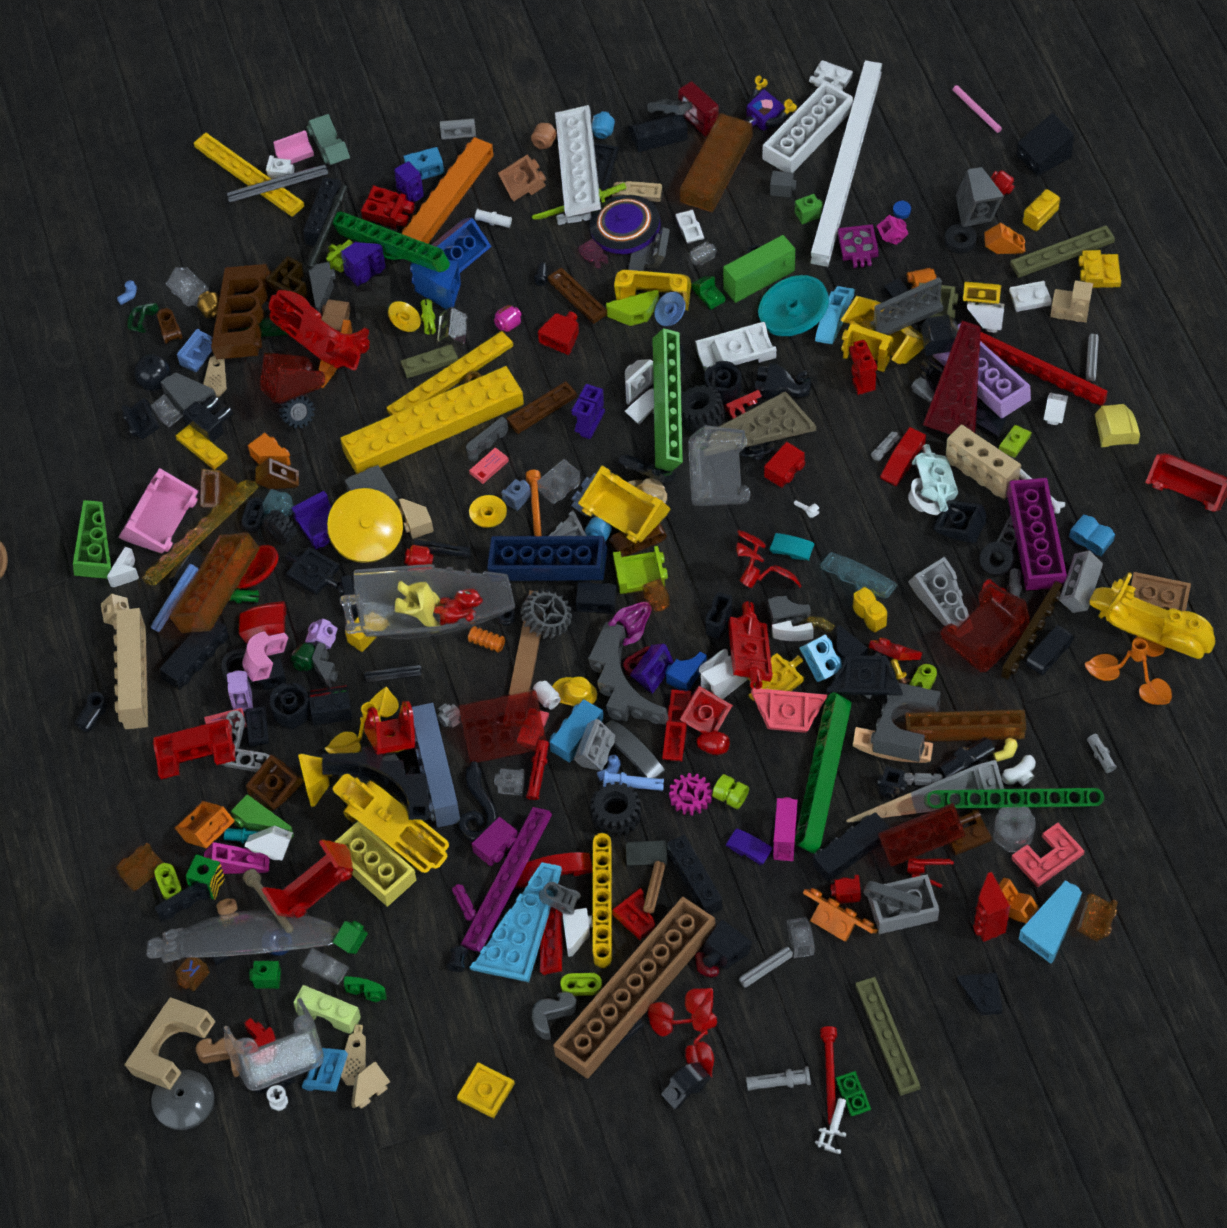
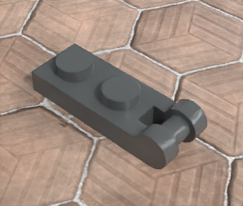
M660 99L647 104V110L650 113L658 110L664 111L665 114L675 112V115H682L686 113L685 111L692 109V103L687 101Z
M499 418L466 445L468 460L476 461L481 452L490 448L495 441L507 434L508 424L505 418Z

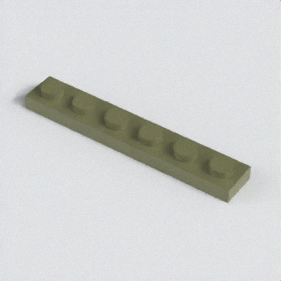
M1106 225L1011 260L1010 265L1017 277L1020 278L1082 255V251L1095 250L1112 244L1115 241V237Z
M873 977L857 982L855 987L900 1096L920 1090V1084L876 978Z

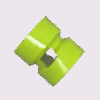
M723 774L713 789L712 797L722 802L726 800L729 806L739 809L748 795L749 787L741 782L735 783L733 778Z

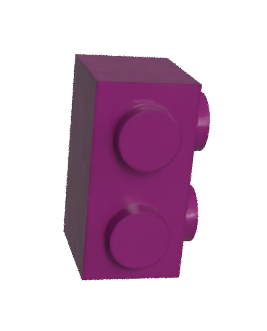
M501 817L497 818L472 843L473 853L491 867L495 862L498 863L503 858L504 853L508 849L512 848L518 836L517 830Z

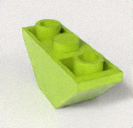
M658 290L647 291L643 294L606 303L607 316L629 326L647 322L659 301Z

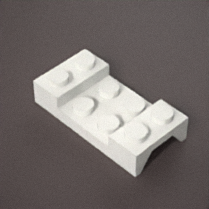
M765 322L695 341L696 352L704 371L709 366L715 365V362L729 361L738 365L758 359L760 363L776 358V347H773L769 340Z

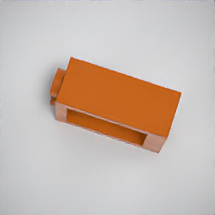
M203 801L175 829L187 843L207 848L235 821L223 806Z

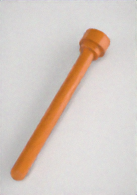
M529 470L526 472V482L530 485L534 536H542L538 484L541 481V475L538 470Z

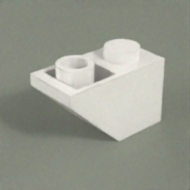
M272 826L250 835L244 847L249 848L250 851L255 853H263L270 859L282 861L293 833L277 826Z

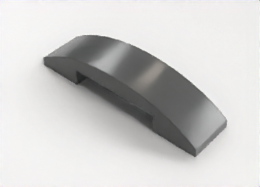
M610 720L605 724L616 735L613 745L637 767V771L643 777L657 778L665 772V769L654 755L629 730L614 720Z

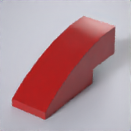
M910 427L891 455L880 479L897 486L912 466V461L922 449V446L925 445L926 435Z

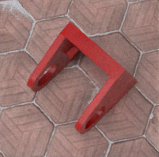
M409 701L402 702L398 719L380 722L376 708L371 707L368 709L364 732L377 755L415 748L414 716Z

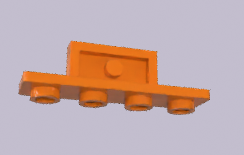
M811 888V890L804 889L803 894L819 903L810 920L819 927L843 941H847L855 924L870 933L877 932V928L873 927L874 923L866 918L861 920L856 917V912L849 908H846V910L839 907V902L831 898L828 900L823 898L822 893L814 888Z

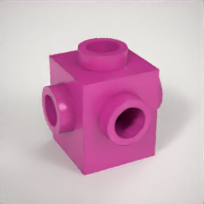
M888 215L877 225L882 239L895 245L909 234L906 229V223L902 219Z

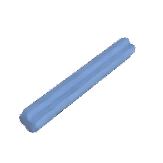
M192 564L188 565L153 621L152 629L157 632L161 631L198 572L197 567Z

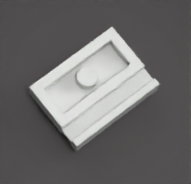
M1045 281L1009 288L1016 312L1051 305L1052 300L1045 286Z

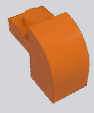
M1003 878L999 886L1010 904L1009 917L1016 921L1027 923L1036 914L1039 907L1031 895L1019 893L1010 879Z

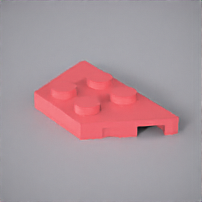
M761 688L751 690L767 729L806 733L827 698V695Z

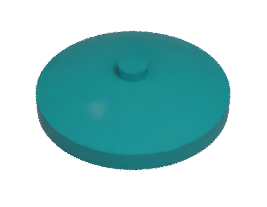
M806 275L789 277L776 283L765 293L759 304V318L761 322H765L767 331L774 335L793 336L801 334L814 327L823 318L829 306V295L823 283L814 277Z

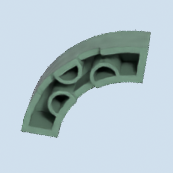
M329 114L309 120L308 126H306L308 134L313 136L325 164L332 165L350 158L345 142L341 139H336L337 133Z

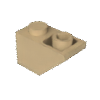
M399 499L400 507L398 508L402 518L405 520L403 525L406 533L410 532L412 539L432 533L433 525L426 507L405 499Z
M376 1062L371 1063L355 1076L351 1103L353 1108L358 1106L363 1108L371 1102L369 1098L376 1093L379 1096L388 1089L386 1085L390 1081Z

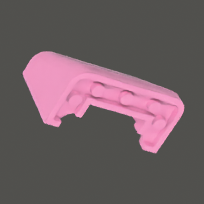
M159 468L118 538L161 554L164 551L168 552L173 544L171 542L172 536L189 507L193 508L198 500L195 497L198 490Z

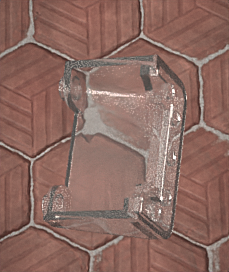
M704 425L691 435L689 439V463L693 505L745 504L749 501L750 490L746 485H741L739 452L747 444L745 430Z

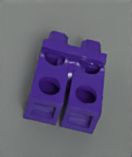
M586 384L572 409V415L577 416L575 432L580 433L581 437L591 439L605 413L603 408V389Z

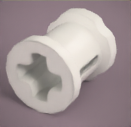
M274 1085L268 1089L267 1098L271 1108L277 1111L286 1108L288 1098L284 1088Z

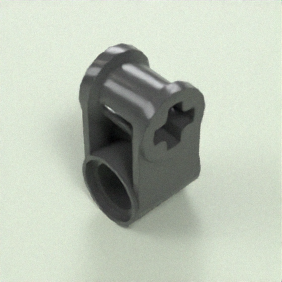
M556 882L547 883L539 892V899L542 903L568 915L574 914L575 903L581 896L577 891L566 888ZM546 890H551L554 897L548 896Z

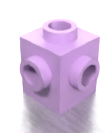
M326 619L313 622L308 628L309 632L305 642L315 646L320 642L326 644V649L331 648L336 639L335 635L338 628Z

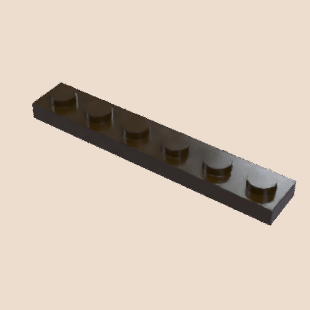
M1054 582L1005 662L1001 677L1009 680L1012 674L1015 675L1018 671V663L1020 660H1024L1028 654L1027 648L1029 645L1033 646L1037 639L1036 634L1038 630H1043L1046 624V617L1052 615L1055 608L1054 604L1060 602L1062 583Z

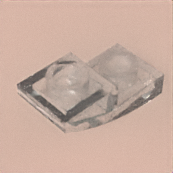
M313 948L302 964V967L306 970L318 974L323 979L336 985L340 984L349 967Z

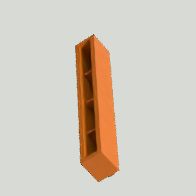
M474 137L466 145L464 152L457 157L455 164L448 169L446 176L439 181L437 188L430 193L428 200L421 205L419 212L412 217L410 224L403 229V235L427 244L431 241L493 157L492 144Z

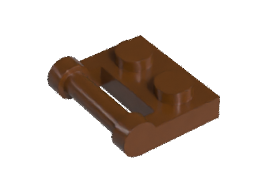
M977 808L951 821L940 822V828L955 855L992 840ZM972 820L975 823L954 833L950 830Z

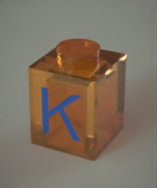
M190 954L175 973L178 978L177 982L183 988H190L195 991L210 972L207 964Z

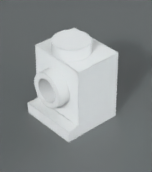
M269 156L266 167L267 176L275 179L294 173V165H291V160Z

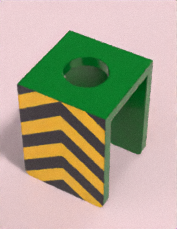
M200 855L195 856L185 876L189 887L197 882L207 884L211 899L214 900L225 879L219 861ZM202 865H206L209 868V871L202 875L204 872Z

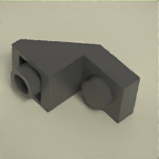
M318 642L312 660L314 668L325 687L329 688L333 682H336L338 672L335 670L334 663L327 662L329 652H327L326 644Z

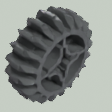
M542 589L538 592H532L522 603L520 614L523 615L521 621L526 622L524 627H530V633L534 631L536 632V637L542 635L543 639L547 638V636L550 639L555 636H561L571 624L572 614L570 613L571 607L567 606L568 601L562 600L563 595L558 597L556 591L553 594L550 593L549 589L545 592Z

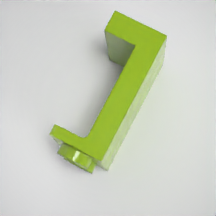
M654 546V552L621 557L620 551L613 552V562L620 594L665 587V579H668L667 569L662 567L664 555L663 552H659L658 546Z

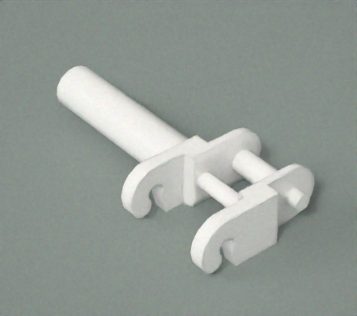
M838 1098L830 1124V1131L826 1130L825 1127L823 1129L819 1128L821 1135L819 1141H815L818 1147L823 1146L825 1150L836 1154H841V1150H835V1148L830 1146L833 1136L846 1137V1133H841L838 1130L846 1100ZM825 1134L830 1135L828 1143L823 1142Z

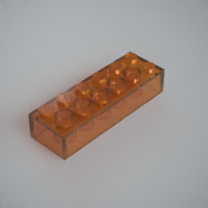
M720 113L680 188V202L710 212L714 211L752 139L753 123Z
M249 533L219 535L170 615V619L181 633L210 631L214 627L216 620L221 615L225 605L230 600L260 549Z

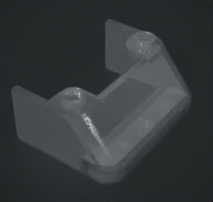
M301 998L297 999L298 1018L294 1021L296 1033L258 1047L256 1042L250 1038H242L236 1041L229 1027H224L225 1048L248 1089L253 1091L263 1089L319 1067L323 1063L324 1053L314 1020Z

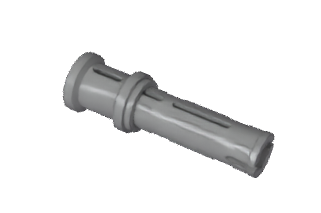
M808 1067L793 1071L787 1069L784 1073L746 1077L748 1091L785 1085L790 1088L799 1084L811 1085Z

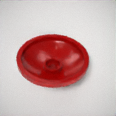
M261 545L248 550L231 565L227 574L228 582L231 586L241 589L250 588L262 583L274 571L278 562V552L270 545Z

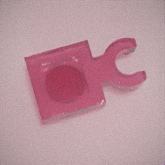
M593 239L578 247V252L588 262L594 260L597 268H601L599 261L608 263V257L603 254V249Z

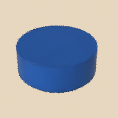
M906 201L896 202L893 207L894 216L900 219L909 217L911 213L910 204Z

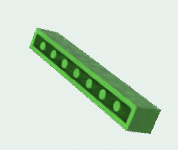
M663 328L653 337L655 468L672 472L683 463L679 332Z

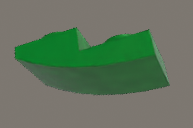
M344 976L346 993L356 995L364 992L366 1000L372 1002L387 1000L385 987L363 978Z
M856 1071L835 1078L840 1094L846 1100L845 1105L851 1117L871 1110Z

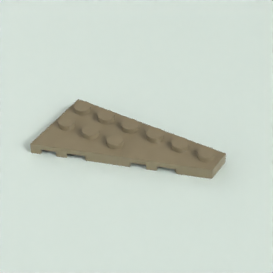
M785 391L719 426L715 430L693 440V446L702 457L816 431V425Z

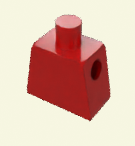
M571 311L566 316L554 314L538 331L539 343L569 355L579 334L578 322L576 321L577 315Z

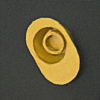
M583 677L561 678L552 686L559 693L560 703L575 707L583 699L591 704H594L597 699L596 688Z

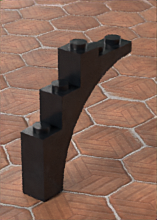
M363 747L361 752L322 754V775L343 776L344 774H349L355 778L366 781L370 780L392 793L401 802L409 820L429 819V797L425 774H405L403 760L383 761L382 754L377 755L373 747Z

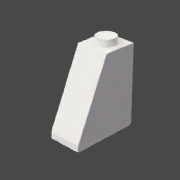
M732 659L701 673V687L721 699H724L748 680L747 677L733 675Z

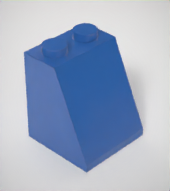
M449 260L450 266L444 272H437L412 262L410 272L413 273L412 283L415 286V291L446 310L453 311L461 285L458 261Z

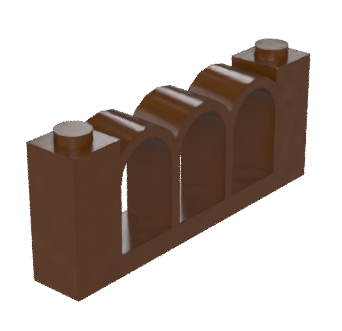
M266 264L225 268L211 346L216 359L258 356L259 348L262 347L260 338L262 333L259 323L265 316L262 305L267 299L266 289L268 287L266 279L272 273L268 270ZM256 290L249 294L234 295V292ZM252 309L245 313L231 314L233 310ZM250 327L245 331L228 332V329Z

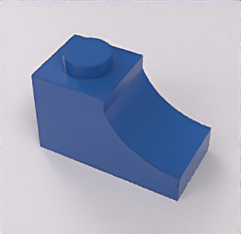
M699 652L689 660L680 661L676 659L673 665L670 664L666 669L667 684L679 690L689 691L700 675L699 667L707 661V655Z

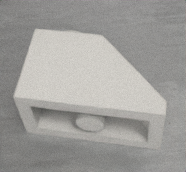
M1055 393L1049 394L1044 420H1047L1048 424L1058 425V423L1063 422L1068 396Z
M587 908L577 909L573 915L563 913L568 957L573 956L590 936L589 928L593 927L592 915H587Z

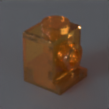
M661 579L643 585V596L647 599L649 605L653 606L655 611H662L670 606L669 595Z

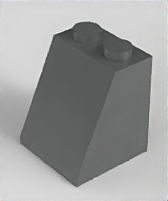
M982 167L968 169L956 193L960 220L963 227L992 222L1004 197Z

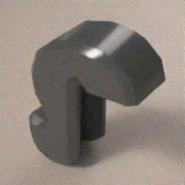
M561 992L558 994V1001L547 998L535 1003L532 1009V1023L539 1037L551 1040L547 1021L570 1016L575 1013L576 999L573 994Z

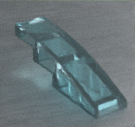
M830 552L820 564L822 570L837 574L839 580L854 584L856 590L866 587L875 596L887 599L897 587L894 581L875 570L833 552Z

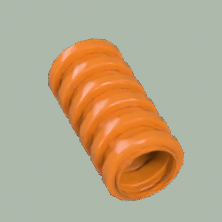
M473 626L468 634V642H473L475 645L479 644V646H484L486 649L490 648L492 651L495 649L499 653L503 649L505 637H499V634L494 635L493 632L488 633L487 630L483 631L482 628L477 629L476 626Z

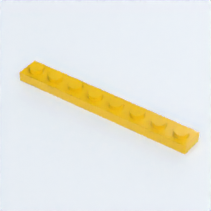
M207 133L194 142L196 149L248 186L271 180V178ZM283 187L261 193L262 196L291 217L304 207L303 201Z
M502 331L386 407L387 412L392 416L444 393L464 380L469 372L479 370L512 348L513 342Z

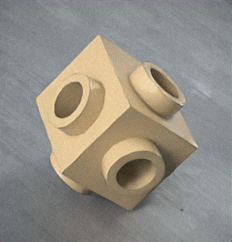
M111 594L101 603L104 623L114 625L113 619L117 618L116 610L129 609L126 597Z

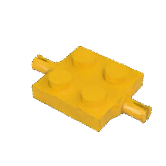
M778 653L772 656L773 677L771 682L762 680L763 686L761 689L792 691L804 679L795 668L803 662L802 658L797 655V657L789 662ZM750 693V694H749V697H750L753 701H755L754 698H753V696H752V693Z

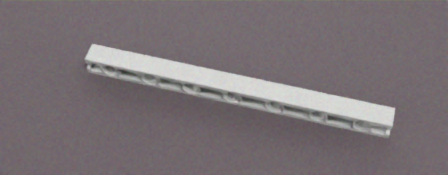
M864 62L812 247L811 264L826 267L829 265L879 85L882 63Z

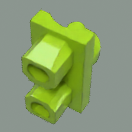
M351 240L346 241L343 245L339 244L337 247L333 244L328 247L329 253L326 260L330 264V269L339 272L344 271L341 251L353 244Z

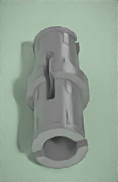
M1093 734L1089 736L1087 742L1094 751L1095 759L1099 760L1105 773L1114 771L1117 766L1111 759L1108 748L1104 747L1099 735Z

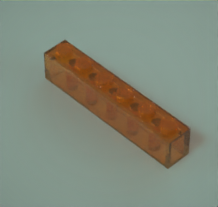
M1025 710L906 713L904 724L905 731L925 735V741L980 740L983 737L990 740L1024 739L1026 731Z

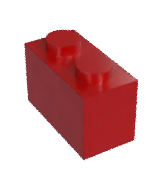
M786 442L764 466V477L783 488L786 483L792 481L794 474L804 467L805 453Z

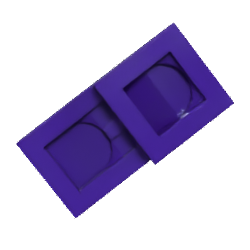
M737 828L726 843V846L740 856L746 855L760 866L765 862L773 849L760 839Z

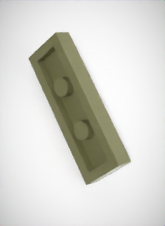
M452 344L401 360V366L406 378H410L453 364L458 360Z

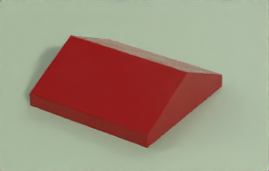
M698 686L687 701L679 720L703 734L718 732L733 705Z

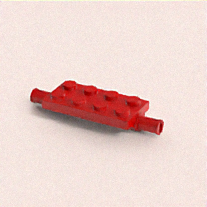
M749 601L742 604L743 615L739 618L730 617L728 621L733 675L750 678V687L754 689L755 683V689L757 690L763 686L762 680L771 682L773 677L767 624L759 622L754 613V604L750 602L749 607Z

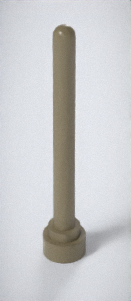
M255 869L246 871L243 875L246 885L254 887L287 933L293 932V926L287 918L276 914L261 890L263 886L260 883L261 876Z

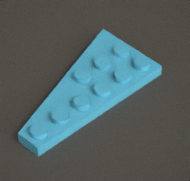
M547 863L540 864L528 881L526 889L517 897L515 905L512 909H509L493 932L492 938L486 947L482 948L477 960L473 961L469 967L471 970L529 982L551 906L540 901L539 892L549 882H556L558 884L562 872L561 866ZM546 890L548 896L554 897L551 890Z

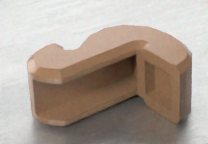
M225 1037L213 1044L210 1038H206L197 1044L196 1052L202 1063L206 1064L231 1059L234 1077L241 1075L245 1070L246 1056L241 1043L237 1039Z

